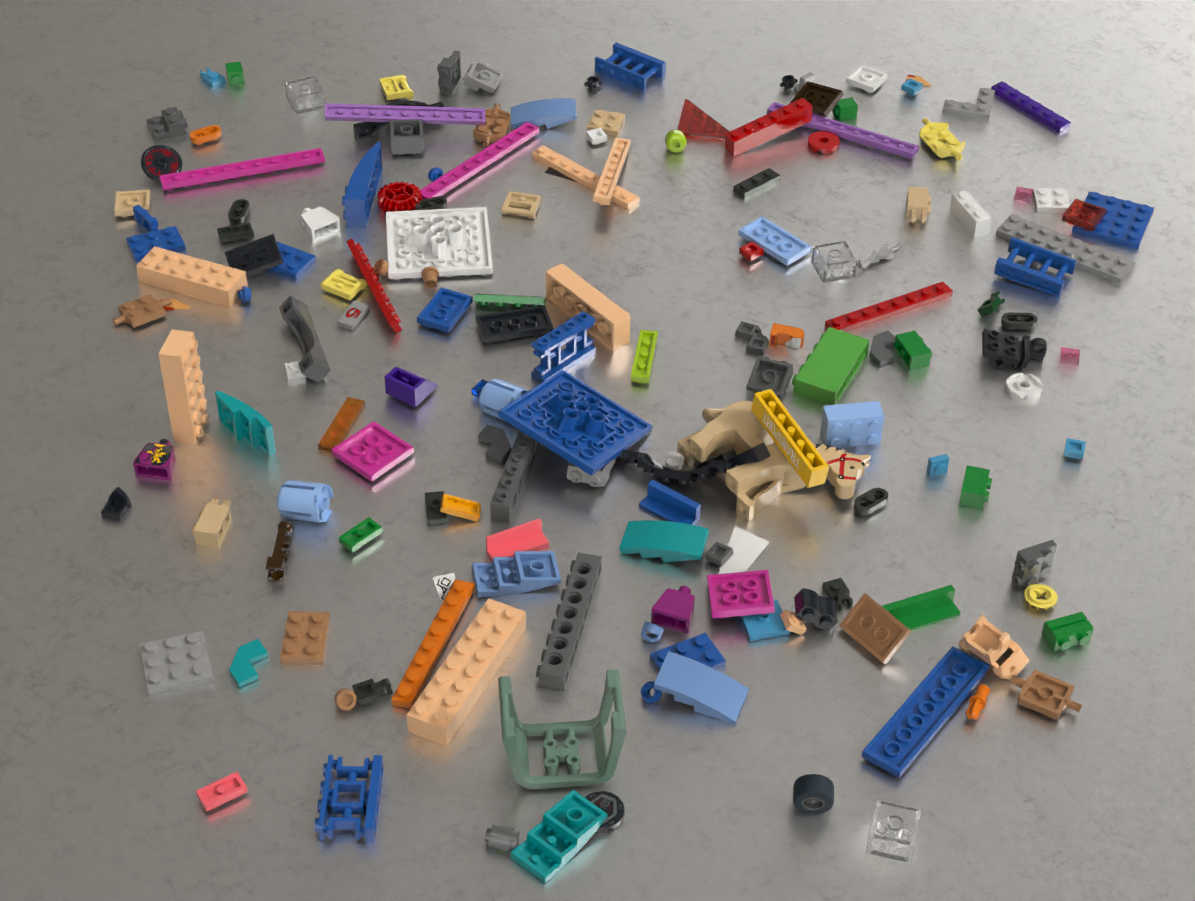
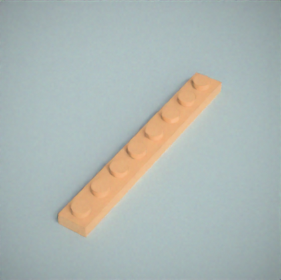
M615 137L595 190L593 202L600 205L610 204L631 146V140Z
M544 145L532 152V157L589 189L596 190L601 177ZM616 185L611 201L626 209H630L639 203V197Z

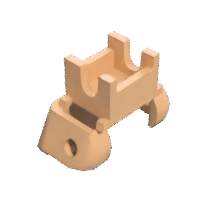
M982 615L975 622L976 624L963 635V638L959 641V647L968 655L972 651L993 667V673L999 678L1009 680L1013 675L1017 676L1030 660L1021 647L1010 639L1007 632L1003 633ZM1004 652L1011 655L1001 667L996 663Z

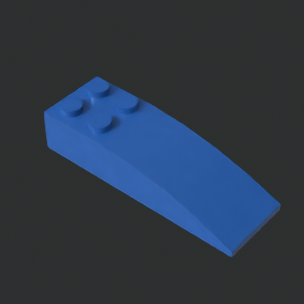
M377 142L360 160L350 178L348 186H345L342 206H345L343 219L346 220L347 227L367 228L383 170L381 142Z

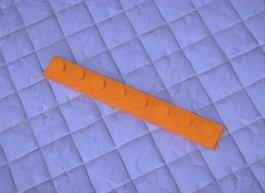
M455 579L391 699L392 705L411 709L415 704L475 590L474 583Z

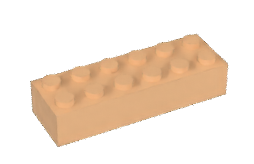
M155 246L136 265L139 283L231 308L239 299V289L242 286L248 288L246 271Z
M563 263L546 271V300L569 318H573L582 311L594 317L595 323L587 332L613 352L630 343L631 315L620 308Z
M172 329L158 355L173 440L196 444L198 438L203 434L205 425L209 423V414L206 409L207 400L204 397L205 386L202 384L203 372L200 370V356L197 353L198 342L195 340L194 332Z

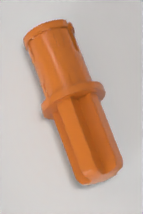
M985 684L978 685L975 694L969 699V706L965 713L969 720H976L981 710L986 707V699L990 693V688Z

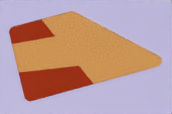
M907 75L906 81L911 78L923 83L924 86L932 87L921 76Z
M170 299L171 305L163 307L165 311L191 308L177 299Z

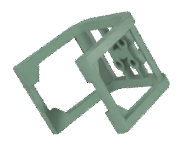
M607 670L599 714L595 718L586 721L540 724L523 723L519 720L510 676L498 678L502 740L517 784L527 789L593 786L602 784L614 776L627 733L618 670ZM614 701L615 711L611 715V743L607 755L604 726L608 722ZM593 732L598 772L579 774L581 758L578 755L579 740L575 737V734ZM566 734L565 747L557 748V742L553 739V735ZM526 736L545 737L543 741V754L546 756L544 768L548 776H530ZM566 761L567 770L570 774L557 775L559 762Z

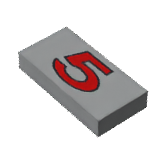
M353 301L337 320V326L354 330L369 312V305Z

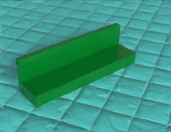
M952 585L882 605L883 608L911 631L958 617L961 614L953 602L955 589Z

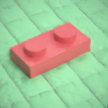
M235 772L196 790V795L207 812L247 793L248 790L238 772Z

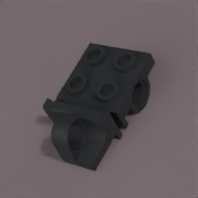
M984 328L982 332V357L990 358V365L994 369H1004L1008 364H1012V369L1015 370L1018 367V370L1022 371L1023 368L1027 367L1030 358L1043 361L1045 357L1047 342L1043 338H1034L1030 341V336L1024 334L1022 340L1019 341V337L1000 333L996 330Z

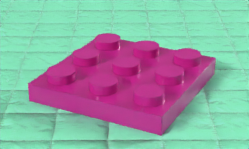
M374 421L332 449L334 457L371 482L414 453L413 446Z
M768 570L707 575L712 618L775 613Z

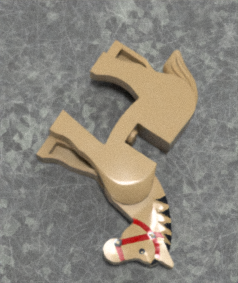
M739 401L730 404L726 408H705L702 411V417L708 424L703 430L678 441L677 452L683 455L684 462L688 466L692 465L696 459L702 463L706 461L708 456H719L733 448L736 454L739 455L763 442L771 455L760 462L742 464L726 470L725 485L737 495L736 510L747 521L752 520L757 511L766 507L779 494L806 487L805 483L751 411L753 402ZM812 443L829 466L826 478L836 487V496L841 499L851 498L855 492L856 481L861 476H864L865 468L870 465L868 460H870L871 455H855L837 447Z

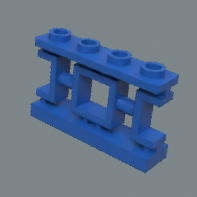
M582 311L531 344L532 348L535 349L533 354L540 358V364L531 372V378L541 384L562 369L567 372L596 353V347L592 345L593 339L587 336V330L593 326L595 318ZM566 344V348L561 350V346Z
M328 755V762L323 764V777H325V781H321L320 794L323 796L322 799H318L317 812L320 813V816L315 818V832H319V840H325V836L333 839L334 829L355 830L356 839L365 837L366 842H375L384 772L383 755H373V761L365 758L364 767L343 766V757H338V760H334L333 755ZM336 770L337 778H347V781L335 780L334 788L332 789L334 771ZM371 770L370 786L367 789L366 781H356V778L369 779V772ZM340 792L360 793L359 803L338 802ZM329 806H331L332 814H342V817H329L327 826ZM365 807H367L365 825L362 826V818H351V815H364Z

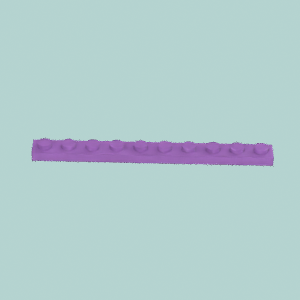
M773 102L767 109V114L786 105ZM813 113L812 121L802 125L816 131L831 132L846 140L868 145L905 158L913 159L919 151L918 145Z
M325 103L326 121L390 122V120L422 119V123L485 125L486 123L485 108Z

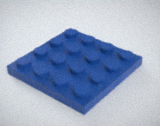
M1089 191L1073 225L1072 233L1139 249L1153 215L1154 207Z

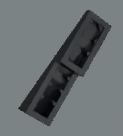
M763 442L739 455L736 454L733 448L711 460L734 462L736 466L760 462L771 455ZM709 461L697 466L696 468L698 469L708 465Z

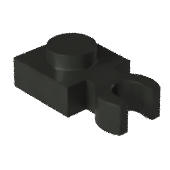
M842 578L823 582V591L828 598L837 601V609L839 611H843V604H847L850 609L853 607L850 590Z

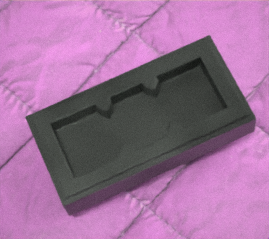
M251 223L217 228L220 243L254 237Z
M444 491L425 493L428 525L447 523V514L440 512Z

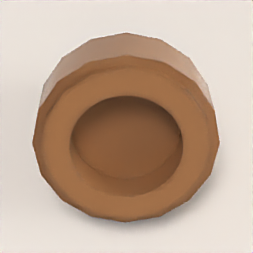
M379 259L374 265L375 271L373 272L379 277H388L389 263Z
M342 688L335 694L334 702L341 710H351L356 705L357 696L352 690Z

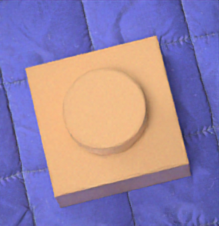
M784 610L780 614L786 630L800 635L807 630L804 622L797 618L795 612Z

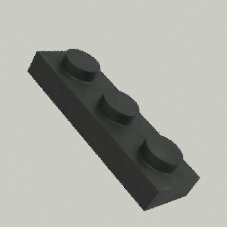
M768 168L735 185L733 192L745 199L780 181V174Z

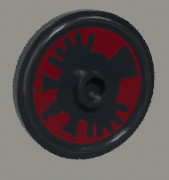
M155 145L146 149L142 154L141 168L147 177L160 182V175L181 172L182 159L173 148L166 145Z

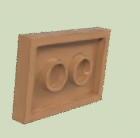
M866 593L862 595L839 624L841 628L884 664H887L912 632Z
M288 611L280 655L281 664L323 665L331 619L330 612Z

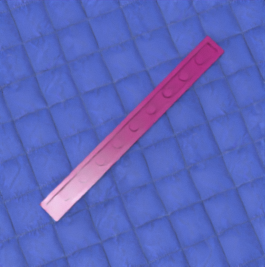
M529 122L524 123L420 190L422 200L444 195L537 135L539 127Z
M317 148L160 175V182L163 190H172L179 187H189L196 184H206L208 182L325 162V156L322 149Z

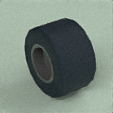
M807 774L799 777L793 785L794 806L799 811L808 814H822L829 811L834 804L833 782L828 777L819 774Z

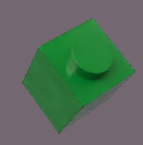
M241 62L225 63L229 86L244 85Z
M852 97L841 99L832 109L833 115L839 122L857 119L858 105Z

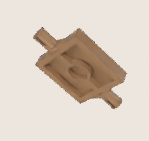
M151 294L143 295L136 300L127 301L119 305L118 310L122 316L113 318L112 321L115 326L125 322L135 328L166 316L163 307L171 305V301L169 298L157 301Z
M1035 669L1026 680L1014 675L1011 678L1010 684L1022 688L1017 700L1018 704L1058 720L1062 711L1066 708H1070L1078 713L1082 708L1083 704L1071 700L1075 686Z

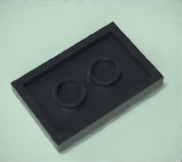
M274 234L225 252L229 267L246 271V277L284 263Z

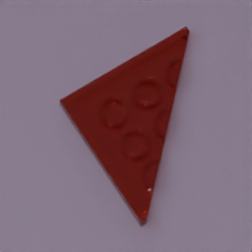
M685 99L677 130L683 132L686 138L725 142V134L730 131L691 101Z

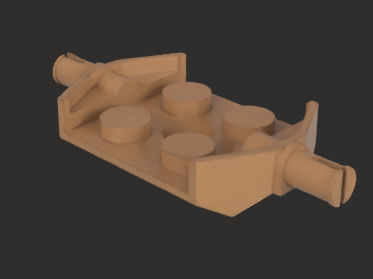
M495 103L494 108L485 110V125H476L475 130L473 129V137L478 142H483L482 145L486 148L490 143H495L506 136L510 113L501 110L499 103L498 105Z

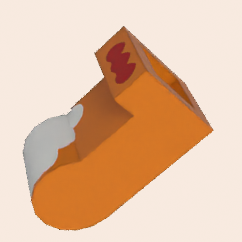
M773 323L769 347L776 348L777 345L799 349L803 346L804 331L802 329Z

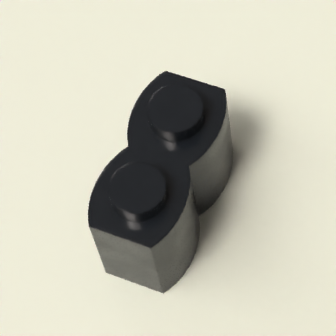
M802 588L794 596L795 613L800 620L813 623L816 627L823 630H830L838 623L836 602L831 598L819 596L815 591Z

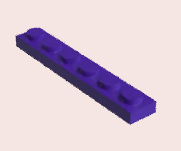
M1001 81L991 86V90H995V95L1060 133L1070 128V121L1009 86L1007 83Z

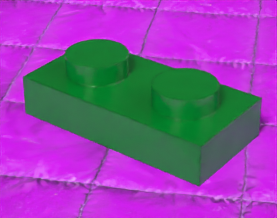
M368 517L341 535L339 543L353 553L383 533L382 526Z

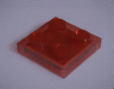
M1075 199L1062 215L1061 221L1085 230L1094 231L1105 217L1107 209Z

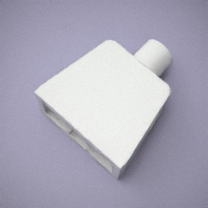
M317 207L312 210L305 208L301 215L302 228L312 242L340 231L339 217L324 207Z

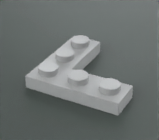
M980 88L976 104L945 100L942 113L989 120L995 90Z

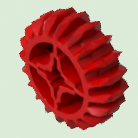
M403 181L390 182L389 185H384V187L380 188L377 195L378 207H380V211H384V214L393 211L415 210V203L419 204L420 200H422L419 187H415V184H410L409 182L404 183Z

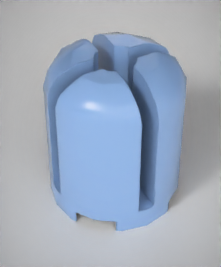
M492 379L481 390L479 396L480 408L487 415L503 420L498 416L499 411L527 393L528 390L501 379Z
M297 480L286 481L279 489L277 495L278 511L282 517L289 520L317 523L327 522L332 513V510H329L330 498H334L333 490L330 485L324 483Z

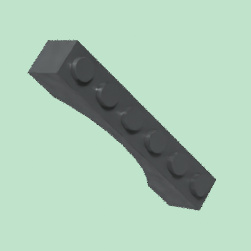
M289 296L279 309L283 320L293 330L301 344L303 358L298 363L302 375L320 383L331 371L307 305Z

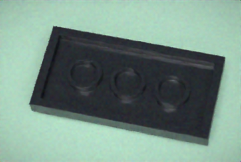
M545 305L475 316L483 344L546 334L553 330V325Z

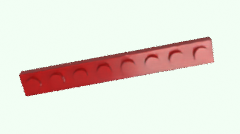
M351 238L346 243L387 322L396 333L402 330L399 324L402 322L397 313H394L396 310L391 304L390 298L384 292V287L378 282L380 279L373 272L375 270L370 262H368L369 259L363 252V247L359 242L356 244Z
M940 282L826 320L825 327L827 329L831 327L849 332L952 297L953 290L944 282Z

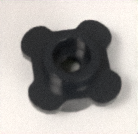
M786 75L782 78L780 87H785L786 89L793 88L798 80L794 79L793 75Z
M597 76L588 77L587 82L584 83V86L589 87L591 90H596L599 86L603 85Z

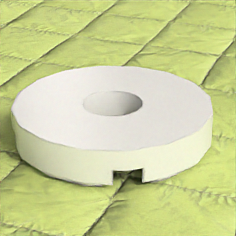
M1016 373L1008 377L1005 389L1012 398L1020 401H1033L1041 396L1043 384L1036 376Z

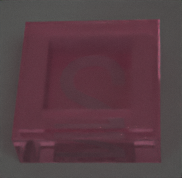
M1017 187L1014 201L1030 203L1033 189Z
M1061 347L1060 363L1078 366L1080 350Z

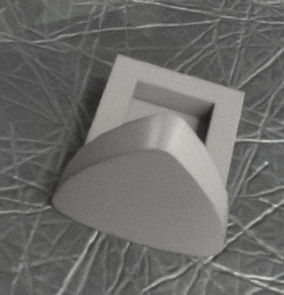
M809 72L801 76L799 84H795V92L798 93L807 81L814 83L815 74Z

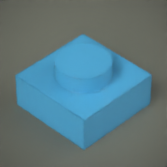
M910 78L902 84L901 90L915 95L922 90L923 83Z
M1067 438L1063 456L1083 460L1086 442Z
M947 454L928 459L926 472L929 477L947 473L949 465Z

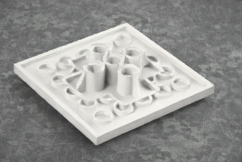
M487 207L386 212L389 279L421 278V271L425 267L437 268L439 271L438 277L493 274Z

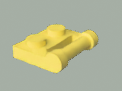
M405 75L379 79V84L387 100H396L403 97L407 99L413 98L414 92L409 88ZM398 83L402 85L403 90H400Z
M336 269L321 283V289L351 300L362 289L365 290L368 286L366 279H358L344 273L340 269Z

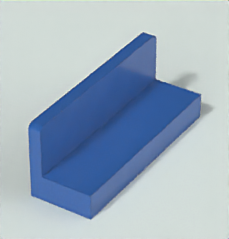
M654 480L648 483L647 496L639 503L640 508L665 521L694 525L700 519L701 504Z

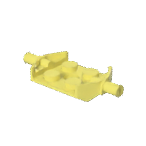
M924 118L922 123L925 126L920 129L919 137L937 156L941 158L954 156L957 161L961 160L963 157L961 152L964 149L965 141L962 143L958 141L948 130V123H932L928 118Z

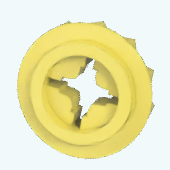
M1044 584L1030 585L1024 593L1025 602L1029 603V607L1035 606L1037 610L1040 608L1045 611L1048 608L1053 609L1058 599L1057 593L1051 587Z

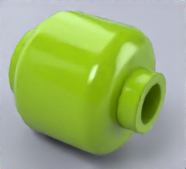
M671 130L665 137V144L669 151L679 153L685 149L687 144L686 137L680 130Z

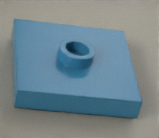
M773 600L775 613L740 616L749 641L790 634V631L786 630L780 616L783 611L778 600Z

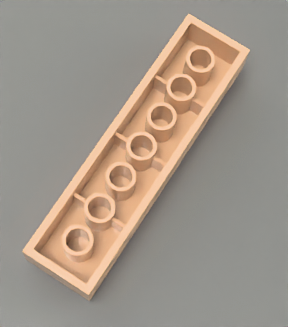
M488 598L408 712V732L447 747L526 630V611Z

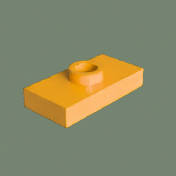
M443 493L440 512L478 522L481 503Z

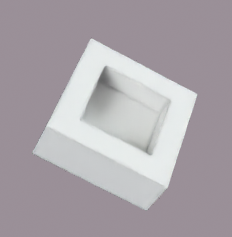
M602 128L586 131V137L592 145L607 141V135Z
M300 361L285 363L288 381L306 378L300 370L298 364Z

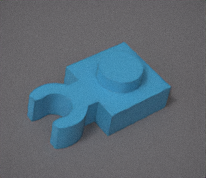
M206 68L207 72L200 71V77L212 88L226 83L225 77L217 71L212 72L210 68Z

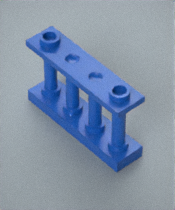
M616 42L613 44V55L604 60L595 57V71L645 91L646 80L653 74L661 78L665 76L666 62ZM615 60L621 61V63H619L618 65L612 62ZM628 64L631 65V66H634V67H633L632 69H630V70L624 68V67H626ZM640 70L646 71V73H644L643 75L637 72Z
M1011 237L1008 247L1010 254L1007 259L998 258L994 274L1060 297L1065 282L1062 278L1065 273L1071 275L1074 273L1077 260ZM1017 255L1026 258L1023 265L1013 262ZM1033 261L1042 264L1039 271L1029 268ZM1049 267L1059 270L1055 277L1045 274Z

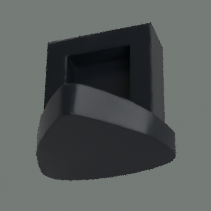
M116 487L110 494L106 505L101 511L102 518L121 521L128 508L131 507L132 503L129 497L120 487Z

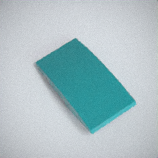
M216 391L215 397L219 421L237 441L244 438L252 448L261 446L269 456L275 454L272 424L246 403L233 396Z
M628 521L619 550L621 554L640 553L642 558L661 557L663 562L697 560L702 557L709 529L671 521Z
M572 790L543 814V820L527 833V839L511 851L510 858L543 883H546L586 844L606 820L608 814L575 790Z

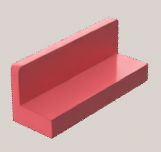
M536 519L486 537V555L491 562L493 557H513L514 551H541L549 548V541L542 532L541 519Z

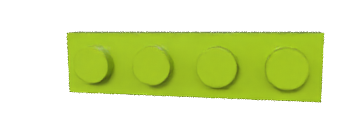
M640 330L631 372V382L649 383L658 331Z

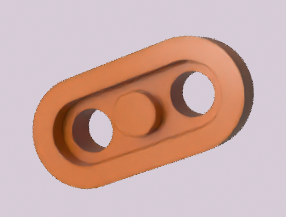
M211 125L194 130L190 133V140L196 145L217 140L222 135L221 128L217 125Z

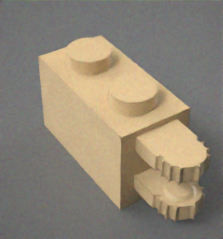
M908 187L906 219L911 220V223L919 220L921 224H925L927 215H930L931 195H928L929 188Z
M213 498L210 503L206 504L204 510L200 511L199 520L192 528V536L195 538L196 545L213 548L220 547L232 521L230 500H225L222 505H219L218 498Z

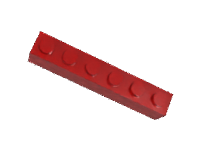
M801 98L726 133L725 149L733 157H736L812 121V105L804 98Z

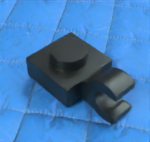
M372 678L352 685L359 706L379 700V694L388 696L393 693L389 678L382 679L374 683Z

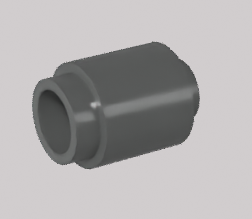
M493 824L492 828H487L485 842H488V847L510 852V849L514 850L517 847L520 832L514 831V828Z

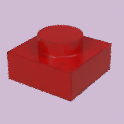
M754 242L739 248V254L749 261L762 256L764 251Z

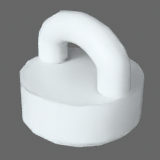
M668 452L666 454L665 466L675 471L681 470L684 467L683 455L678 452Z

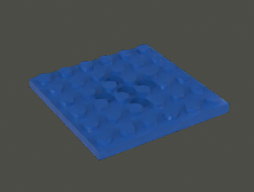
M563 369L502 408L498 414L507 423L513 425L522 433L532 437L538 443L546 446L552 452L560 455L569 463L574 464L591 476L618 457L622 450H627L649 434L653 428L648 422Z

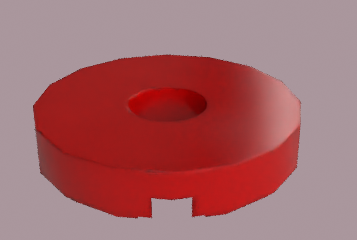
M818 131L808 137V147L817 153L818 151H822V154L833 153L839 147L840 139L831 132Z

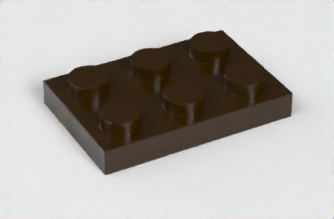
M807 81L790 103L804 98L812 105L813 114L827 117L844 96V93L839 89Z

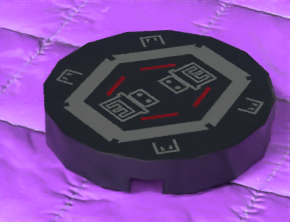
M598 791L585 797L608 814V817L596 832L602 833L607 832L609 829L614 830L623 822L625 815L624 804L615 794Z

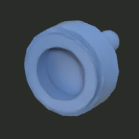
M646 621L643 625L641 636L648 643H657L664 629ZM647 631L656 634L655 638L648 637L646 635Z

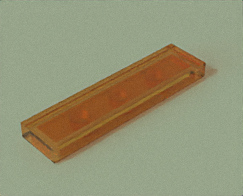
M347 397L320 440L318 450L332 453V449L345 440L366 406L364 400Z

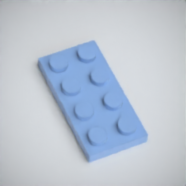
M763 216L738 230L739 236L749 242H754L764 249L766 253L787 266L811 252L810 245Z

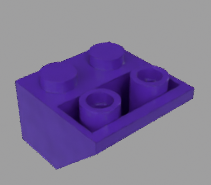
M399 367L393 368L384 376L386 394L414 407L438 387L437 383Z

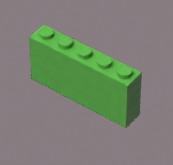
M829 327L826 333H822L820 342L815 344L812 354H808L806 363L800 366L799 373L794 375L792 379V385H794L793 393L828 405H835L867 356L870 340Z

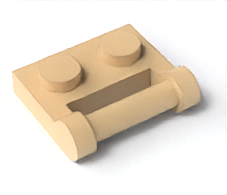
M509 191L503 203L501 213L504 215L509 213L529 216V218L535 219L536 212L541 203V196Z

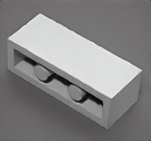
M968 191L952 194L950 211L972 237L977 238L989 235L992 218Z

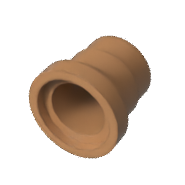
M425 267L421 271L424 286L426 288H435L439 271L435 267Z

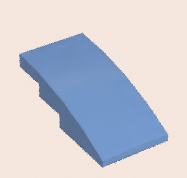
M543 99L511 107V125L513 129L520 127L526 122L537 127L545 124L547 129L577 119L575 99Z
M514 551L513 557H493L492 563H472L471 566L477 598L521 594L561 583L554 551Z
M668 651L654 682V689L674 695L675 701L694 706V712L736 724L749 692V688L731 677L693 659Z

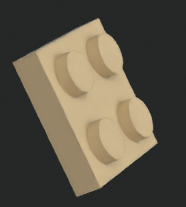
M594 110L587 125V131L602 128L606 135L618 137L625 121V114Z
M150 190L116 191L115 217L134 216L133 207L136 205H140L149 213Z

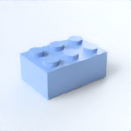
M871 401L823 406L820 430L823 444L837 448L881 444L885 416L880 402Z

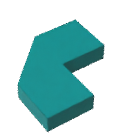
M259 639L240 646L229 668L230 675L239 688L259 679L258 673L251 664L268 657V651Z

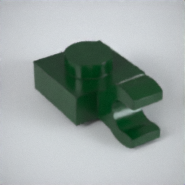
M1000 291L992 293L990 299L984 301L977 309L980 315L994 313L997 311L998 305L1005 302L1004 298L1000 300L998 297Z

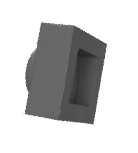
M716 542L705 553V558L707 561L723 566L734 554L733 548Z

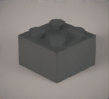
M422 119L390 120L392 155L424 153Z

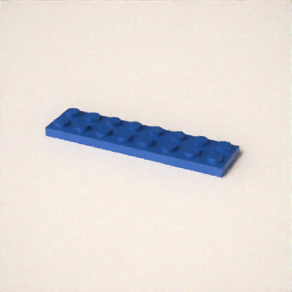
M952 646L864 748L861 757L900 778L988 673L989 665Z

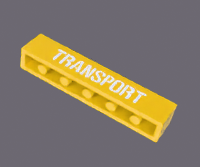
M769 389L754 393L751 411L807 488L824 484L829 469L828 464L773 390Z

